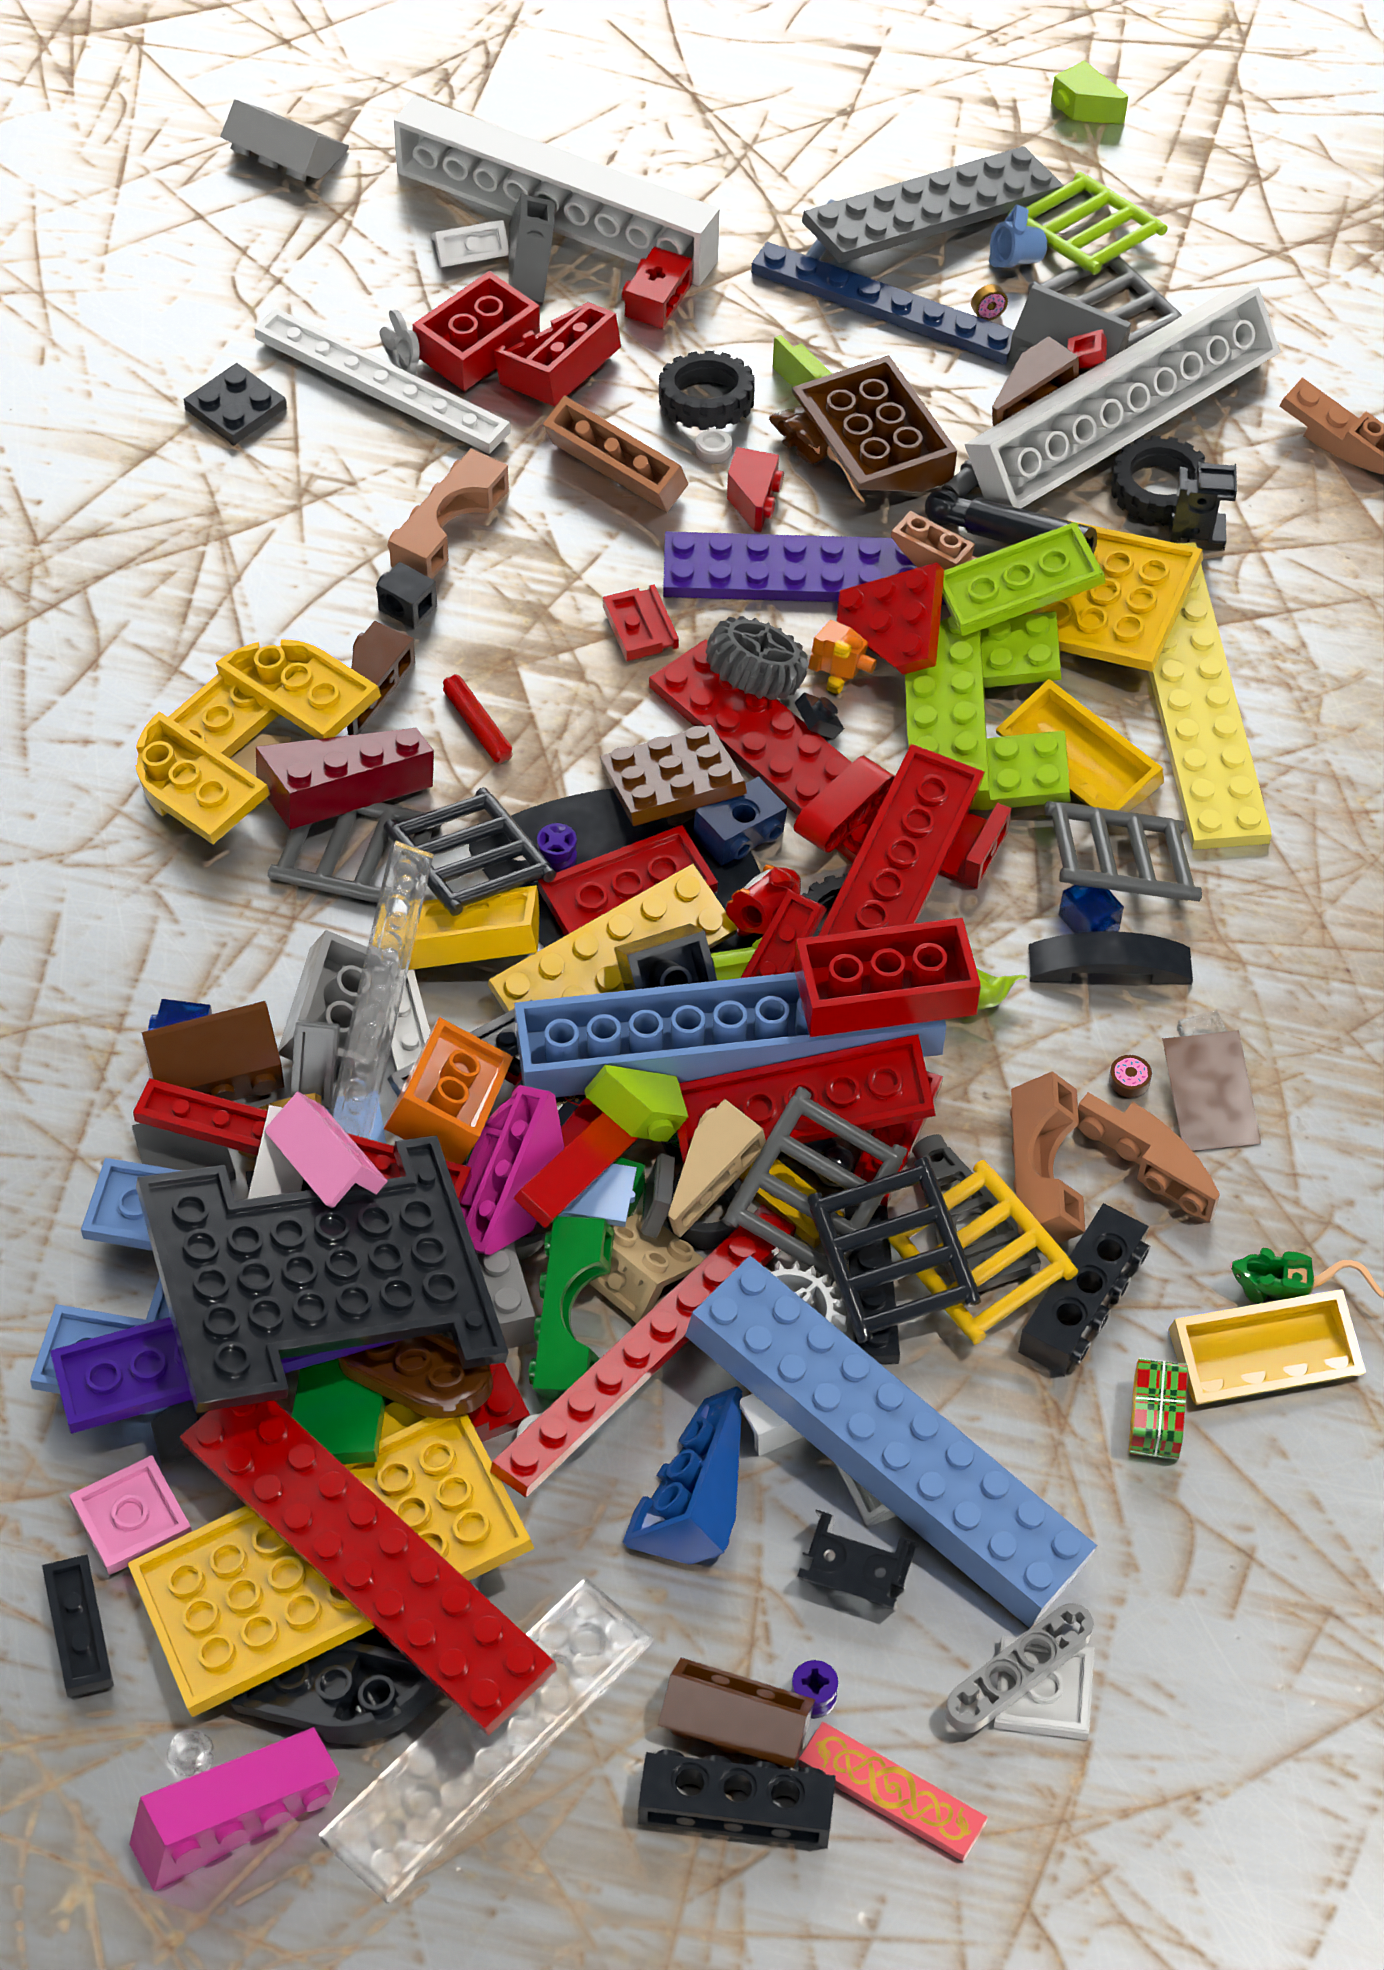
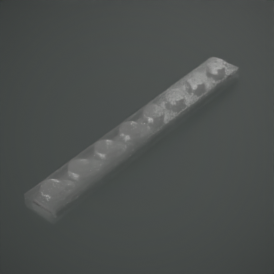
M395 841L390 847L330 1109V1114L346 1133L371 1139L434 855Z

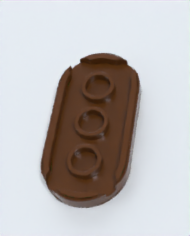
M442 1334L403 1339L338 1358L341 1371L351 1380L418 1414L430 1418L446 1419L468 1414L482 1406L493 1390V1377L490 1366L463 1369L454 1340Z

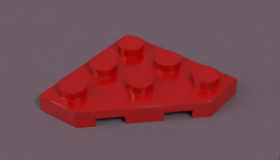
M936 562L842 589L839 592L836 622L848 626L868 642L867 647L887 661L902 675L936 666L945 570Z

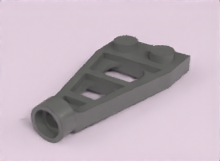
M939 1134L921 1139L912 1149L916 1160L921 1157H928L939 1186L956 1180L961 1182L973 1174L953 1150L946 1145L943 1137ZM985 1186L971 1195L972 1200L958 1204L949 1211L956 1232L957 1221L975 1214L982 1215L999 1203ZM1011 1216L994 1227L997 1236L963 1249L971 1270L1021 1236L1018 1233V1224ZM934 1223L938 1243L941 1244L942 1242L937 1231L936 1225ZM1033 1248L980 1285L978 1292L1038 1271L1041 1260L1035 1249ZM946 1263L944 1266L954 1283L956 1279L950 1263Z

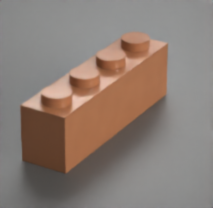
M565 395L543 423L554 445L668 513L689 485L680 464Z

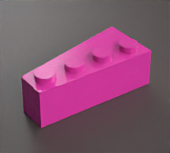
M313 1727L141 1796L129 1845L153 1892H156L307 1811L311 1812L322 1808L333 1798L340 1773Z

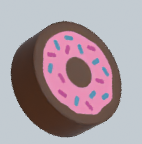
M1121 1056L1111 1065L1109 1074L1110 1086L1116 1093L1122 1096L1138 1097L1144 1094L1150 1086L1152 1078L1151 1067L1147 1061L1139 1056Z

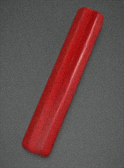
M454 674L450 678L446 677L443 680L444 693L493 761L501 764L505 760H510L513 756L512 746L462 677L458 674Z

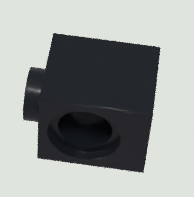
M400 561L389 572H385L376 584L378 610L414 630L437 607L436 581Z

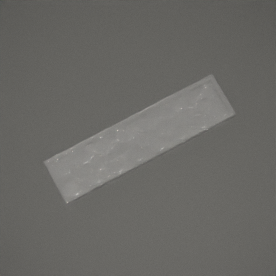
M586 1577L526 1634L556 1662L558 1669L492 1734L488 1736L461 1709L453 1704L319 1834L320 1841L387 1905L652 1644L653 1635Z

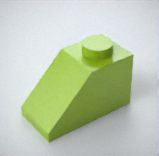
M1085 60L1054 76L1051 103L1072 120L1118 125L1125 122L1129 95Z
M604 1065L584 1089L586 1097L631 1137L668 1142L688 1118L677 1076Z

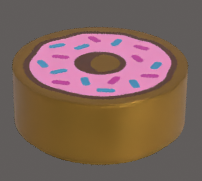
M995 284L981 287L971 299V308L977 317L988 321L998 318L1008 305L1006 294Z

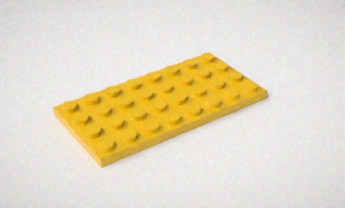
M467 1414L446 1419L427 1417L380 1440L377 1462L343 1464L468 1581L535 1549L501 1480L490 1473L492 1462ZM247 1505L128 1562L183 1700L192 1717L375 1628Z

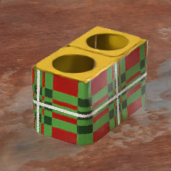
M1138 1358L1133 1382L1129 1454L1179 1459L1184 1432L1188 1364Z

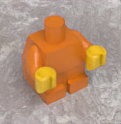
M830 619L814 637L808 668L816 672L821 670L829 673L830 676L826 690L840 694L844 687V682L853 679L860 670L872 674L876 668L877 659L866 655L868 642L852 628Z

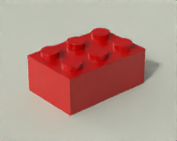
M488 271L412 324V330L415 332L419 342V359L465 391L497 368L494 349L502 345L508 349L522 342V335L531 330L535 335L540 333V306L491 271Z

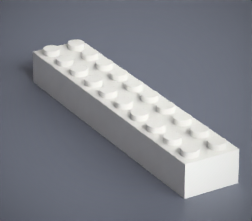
M415 95L393 119L397 173L510 216L513 215L520 194L554 201L553 232L638 264L642 258H647L654 246L693 258L692 284L696 286L701 285L718 262L720 208Z
M1259 286L1230 287L965 443L966 451L984 499L1021 509L1279 354L1281 351Z

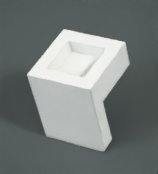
M754 1394L740 1400V1408L754 1431V1448L759 1456L804 1437Z

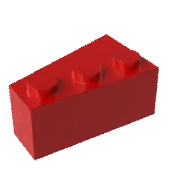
M587 302L551 320L550 328L536 335L531 330L522 335V342L508 349L502 345L494 349L493 352L501 385L555 407L564 395H569L621 348L617 315L613 311Z

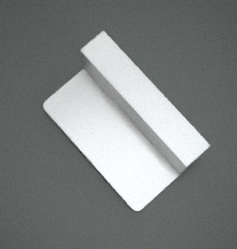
M504 220L437 231L430 234L431 241L436 243L440 268L509 255Z

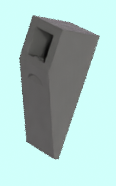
M520 194L509 222L508 284L539 306H542L544 303L554 231V201Z

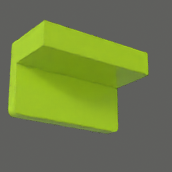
M782 335L774 338L772 368L791 387L833 374L802 343L793 347Z

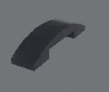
M1095 931L1055 936L1028 945L1030 982H1071L1072 973L1151 974V984L1192 985L1193 983L1190 947L1158 936L1132 932Z

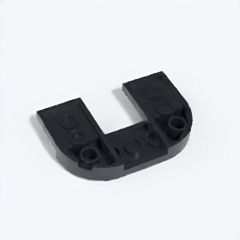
M483 1574L469 1581L478 1590L481 1587ZM373 1628L363 1633L359 1642L348 1640L235 1696L231 1705L237 1713L307 1730L314 1727L316 1732L322 1734L326 1742L353 1744L385 1737L406 1726L426 1709L436 1696L439 1688L376 1628Z

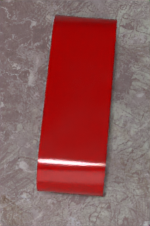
M860 756L802 809L794 823V831L824 852H832L881 806L895 776L866 756Z

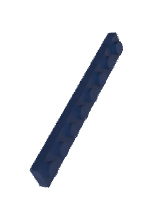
M766 241L751 263V273L996 362L1006 365L1009 361L1011 338L1014 331L1011 328Z

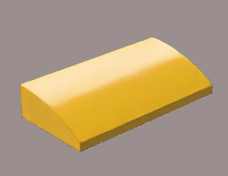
M1050 679L1042 684L995 729L996 734L1000 737L1065 730L1070 793L1087 806L1129 812L1164 783L1162 766Z
M537 885L515 888L463 907V911L457 916H452L438 899L378 907L370 948L400 960L401 964L398 971L537 953L539 939V898Z
M1343 1289L1178 1318L1168 1328L1178 1363L1188 1364L1187 1389L1195 1405L1360 1376L1366 1373Z

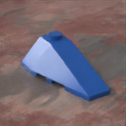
M738 1386L703 1400L679 1438V1443L683 1446L680 1453L670 1464L664 1463L656 1476L661 1480L660 1485L651 1499L648 1496H643L636 1506L623 1539V1543L628 1548L688 1565L708 1558H716L725 1552L729 1545V1537L736 1520L742 1415L740 1400L743 1396V1391Z

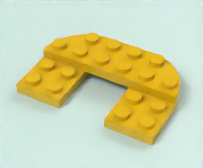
M281 639V646L268 645L260 648L259 642L240 647L215 663L218 674L167 717L159 711L143 729L136 745L138 758L135 767L146 798L161 816L169 813L204 839L215 844L270 795L266 783L230 760V757L280 714L317 739L335 737L381 697L379 687L327 652L309 643Z

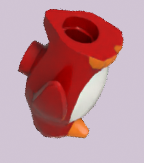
M766 864L763 868L764 872L755 876L744 888L733 893L731 896L733 900L727 902L726 915L737 926V935L746 937L752 933L765 934L788 889L798 894L801 892V878L795 870Z

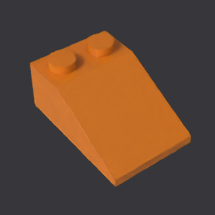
M439 1017L383 1129L404 1140L437 1135L445 1160L462 1165L482 1133L513 1056Z

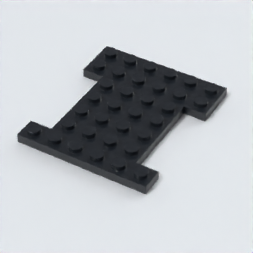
M437 1135L395 1141L393 1153L401 1177L386 1179L388 1182L377 1194L356 1183L333 1208L324 1204L314 1190L235 1201L225 1165L137 1177L136 1190L196 1413L287 1398L289 1387L281 1359L451 1332L463 1369L506 1362L509 1352Z

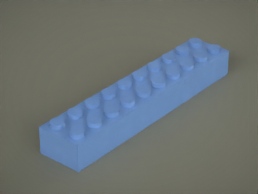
M795 973L514 1003L515 1031L523 1086L550 1091L555 1094V1098L585 1094L584 1089L604 1065L677 1076L678 1083H684L919 1034L923 1057L943 1055L947 1027L944 1019L810 1037Z
M749 1256L692 1312L685 1335L690 1341L776 1414L786 1420L789 1425L1027 1627L1031 1628L1085 1567L1095 1551L1097 1545L752 1256Z

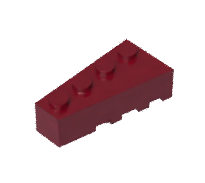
M417 728L256 746V777L267 784L270 792L267 799L289 830L433 787L434 750Z

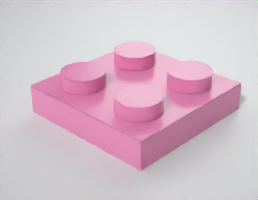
M152 1455L69 1495L71 1504L108 1575L128 1567V1562L192 1532L187 1518Z

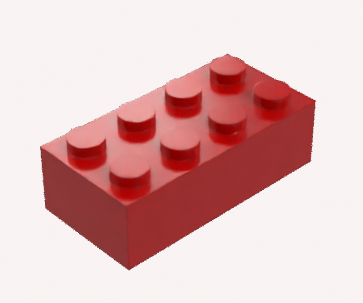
M963 917L796 939L794 972L810 1037L977 1015L981 983Z

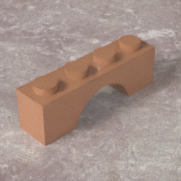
M472 448L461 460H456L446 477L432 487L429 496L420 506H415L408 520L400 529H395L390 535L388 549L391 567H394L400 561L433 579L449 560L447 534L442 530V527L454 517L462 514H489L509 491L508 465Z
M1051 1071L1011 1089L1012 1107L1010 1109V1116L1013 1122L1014 1139L1012 1153L1015 1160V1179L1013 1185L1016 1196L1055 1242L1059 1244L1084 1234L1085 1216L1083 1196L1060 1179H1054L1053 1164L1057 1150L1065 1137L1079 1125L1077 1089ZM1018 1225V1233L1023 1235L1025 1232Z

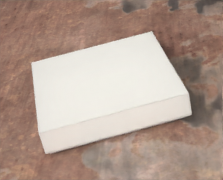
M1002 1636L1000 1652L1018 1638ZM1030 1645L1024 1650L1026 1658L1032 1663L1043 1664L1050 1659V1653L1041 1645ZM1085 1646L994 1718V1729L1087 1740L1090 1725L1095 1647ZM999 1671L997 1690L1009 1691L1013 1689L1016 1685L1013 1676L1007 1672Z

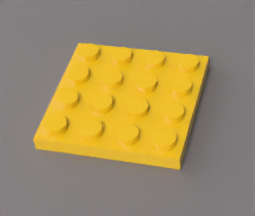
M1078 523L1093 527L1097 531V546L1094 556L1105 575V584L1022 615L1056 611L1060 651L1153 672L1203 560L1202 549Z

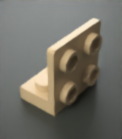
M642 1211L627 1217L625 1227L610 1225L615 1230L610 1273L600 1276L589 1283L636 1323L654 1308L665 1285L689 1275L704 1260L688 1242L679 1239L663 1225L657 1238L642 1234Z

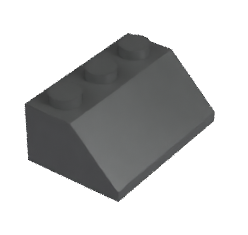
M1035 283L1030 290L1012 334L1009 362L1016 364L1023 352L1048 336L1067 348L1068 338L1103 329L1107 339L1106 360L1127 349L1131 323ZM1094 367L1080 368L1079 376H1081L1082 374L1086 373Z

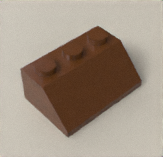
M266 1001L141 1032L151 1079L230 1101L254 1095H267L274 1090L285 1088L282 1064Z

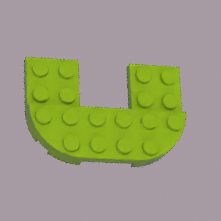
M1056 611L1019 615L963 637L951 615L940 621L936 666L905 674L909 747L911 744H914L985 772L983 782L970 809H994L996 803L1011 808L1043 805L1047 801L1071 802L1065 730L987 738L984 688L1046 682L1048 679L1051 681L1062 680Z

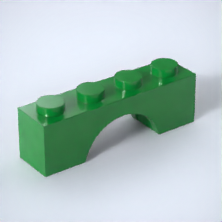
M558 1216L553 1220L552 1230L546 1232L545 1254L549 1256L547 1272L541 1274L539 1283L540 1297L544 1299L542 1315H537L534 1323V1338L538 1342L537 1356L532 1358L529 1364V1382L543 1399H558L600 1359L590 1347L576 1340L571 1327V1311L576 1297L588 1283L610 1273L615 1230L606 1219Z

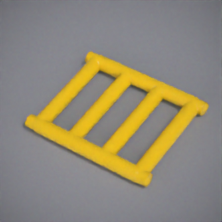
M985 1160L977 1162L973 1167V1174L943 1194L949 1211L984 1186L999 1201L994 1207L957 1232L962 1248L964 1249L1010 1216L1025 1233L971 1270L977 1288L1036 1246L1051 1264L976 1317H973L962 1303L944 1309L974 1345L981 1343L986 1338L985 1331L1062 1277L1070 1280L1078 1274V1269L1071 1262V1259ZM928 1225L890 1237L888 1240L903 1259L920 1254L909 1238ZM941 1243V1244H939L938 1246H936L935 1248L941 1247V1246H943V1244ZM937 1267L916 1273L917 1277L931 1294L958 1286L956 1281L947 1286L934 1270Z

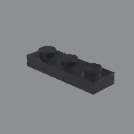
M88 1554L42 1565L67 1697L114 1686Z

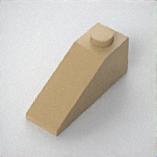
M726 1099L716 1109L711 1108L706 1111L695 1130L668 1213L673 1232L679 1237L756 1160L766 1143L763 1128Z

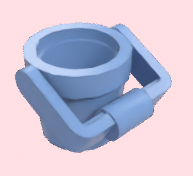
M1016 204L1004 222H999L995 226L990 240L989 263L993 267L1010 268L1016 265L1039 263L1043 260L1047 249L1046 235L1040 228L1026 226L1028 218L1027 208Z

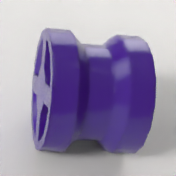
M560 823L549 824L543 827L537 836L538 850L551 864L555 872L557 873L575 866L577 861V838L573 829Z
M819 1660L805 1661L794 1671L791 1692L815 1699L811 1715L812 1719L826 1716L835 1707L839 1684L837 1673L831 1665Z

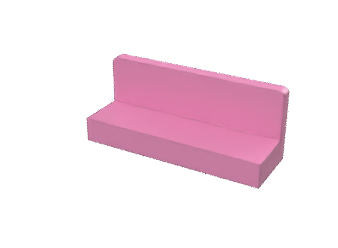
M298 1091L265 1129V1133L324 1204L331 1208L337 1205L355 1183L377 1194L388 1182L326 1108Z

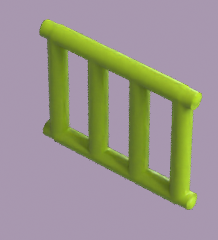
M1077 172L1073 181L1026 207L1028 209L1026 226L1042 229L1046 235L1047 246L1093 275L1098 274L1105 263L1155 234L1163 236L1168 230V226L1161 222V220L1082 172ZM1083 190L1094 195V197L1043 226L1033 220ZM1106 205H1110L1118 210L1116 213L1067 241L1056 235ZM1131 219L1142 225L1091 256L1080 250Z

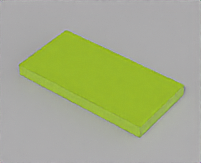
M1073 522L945 570L942 597L963 637L1105 584V575L1077 522Z

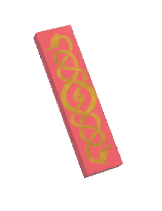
M825 1722L821 1723L798 1761V1766L802 1768H818L823 1770L826 1775L836 1776L835 1787L962 1862L987 1822L988 1817Z

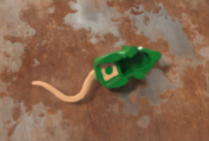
M1262 1248L1259 1255L1250 1254L1242 1259L1231 1262V1270L1238 1283L1243 1287L1246 1297L1256 1304H1262L1267 1295L1278 1301L1311 1295L1314 1288L1328 1281L1342 1268L1349 1267L1357 1269L1371 1288L1384 1299V1292L1377 1285L1367 1268L1353 1260H1341L1317 1276H1314L1312 1258L1294 1251L1284 1252L1283 1256L1279 1257L1275 1256L1271 1249Z

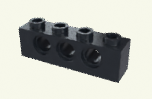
M1103 1203L1069 1256L1071 1262L1078 1269V1274L1070 1280L1062 1277L1049 1287L1022 1330L1018 1353L1062 1376L1066 1375L1073 1363L1080 1365L1091 1345V1342L1087 1340L1093 1330L1101 1332L1111 1313V1309L1107 1308L1113 1298L1120 1300L1123 1297L1131 1280V1277L1127 1276L1133 1266L1139 1269L1149 1253L1151 1246L1145 1243L1149 1226ZM1101 1257H1109L1115 1261H1106ZM1081 1289H1090L1093 1290L1095 1293H1086L1083 1292ZM1063 1320L1070 1321V1322L1074 1323L1075 1325H1073V1326L1064 1325V1324H1062L1060 1321H1063Z
M668 1749L659 1750L657 1753L646 1752L638 1803V1825L828 1849L836 1776L826 1775L823 1770L812 1767H805L794 1771L779 1769L777 1765L764 1761L746 1765L732 1763L728 1758L716 1755L699 1759L684 1757L682 1753ZM684 1784H694L702 1791L694 1796H687L682 1794L678 1788ZM737 1789L744 1791L749 1797L742 1802H734L728 1799L725 1794ZM785 1795L793 1798L796 1804L790 1808H782L776 1805L773 1800L778 1796Z

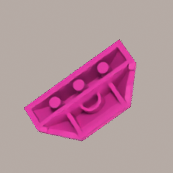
M518 1085L512 1092V1097L501 1104L486 1121L482 1133L474 1146L467 1164L468 1167H471L472 1177L460 1206L475 1252L491 1255L533 1231L537 1220L521 1207L513 1197L564 1149L555 1094L550 1091Z

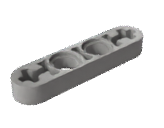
M1074 1603L1058 1607L955 1687L949 1694L945 1711L946 1719L950 1726L963 1733H974L980 1730L1082 1650L1090 1640L1094 1625L1089 1611L1083 1606ZM1064 1620L1070 1625L1075 1622L1081 1624L1079 1634L1073 1630L1067 1632L1061 1637L1060 1644L1058 1645L1055 1638L1061 1634ZM1030 1645H1041L1050 1653V1659L1043 1664L1032 1663L1026 1658L1024 1650ZM1004 1671L1013 1676L1016 1685L1009 1691H999L991 1685L989 1677L995 1672ZM981 1689L985 1697L978 1702L975 1716L969 1712H965L962 1715L958 1713L960 1701L967 1706L972 1704L979 1698Z

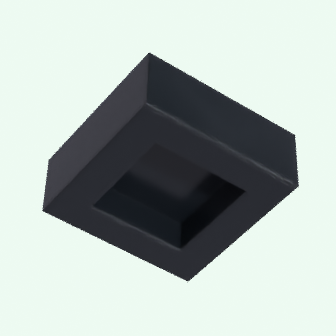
M804 692L794 702L809 731L835 739L844 730L837 716L838 709L828 698H819Z

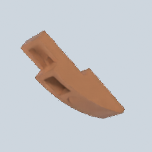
M1302 377L1286 394L1279 407L1308 427L1303 436L1325 451L1355 466L1384 475V423L1367 411L1358 418Z
M912 511L891 532V538L917 568L937 562L944 570L977 558L973 556L974 543Z
M1087 1092L1078 1105L1079 1125L1077 1128L1088 1138L1099 1140L1116 1150L1122 1158L1138 1163L1140 1169L1137 1180L1142 1182L1151 1192L1164 1195L1179 1204L1187 1213L1199 1216L1210 1223L1215 1215L1220 1193L1212 1177L1189 1146L1167 1125L1136 1103L1132 1102L1123 1113Z

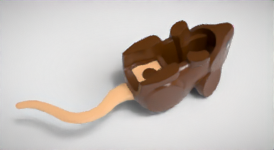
M801 405L769 416V421L781 435L786 437L782 441L785 447L791 448L795 446L796 454L812 465L829 456L830 460L836 461L844 470L855 495L863 503L865 502L857 486Z

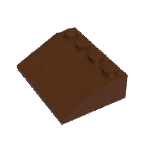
M889 355L792 387L793 395L858 489L924 492L948 483L955 476L958 450Z

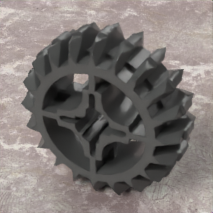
M739 616L738 619L728 617L726 621H720L718 626L714 628L713 633H711L705 651L707 654L706 661L711 665L710 670L720 674L719 679L721 681H728L732 684V688H739L745 694H754L758 699H761L763 696L770 700H775L777 697L786 699L788 695H794L803 683L809 665L807 662L808 655L803 651V646L800 643L794 642L792 635L783 633L782 628L770 626L769 622L765 624L759 622L756 618L748 620L744 616Z

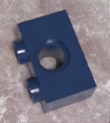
M759 776L745 783L747 794L696 809L693 836L721 866L733 859L745 857L755 847L765 842L776 840L784 832L788 807Z

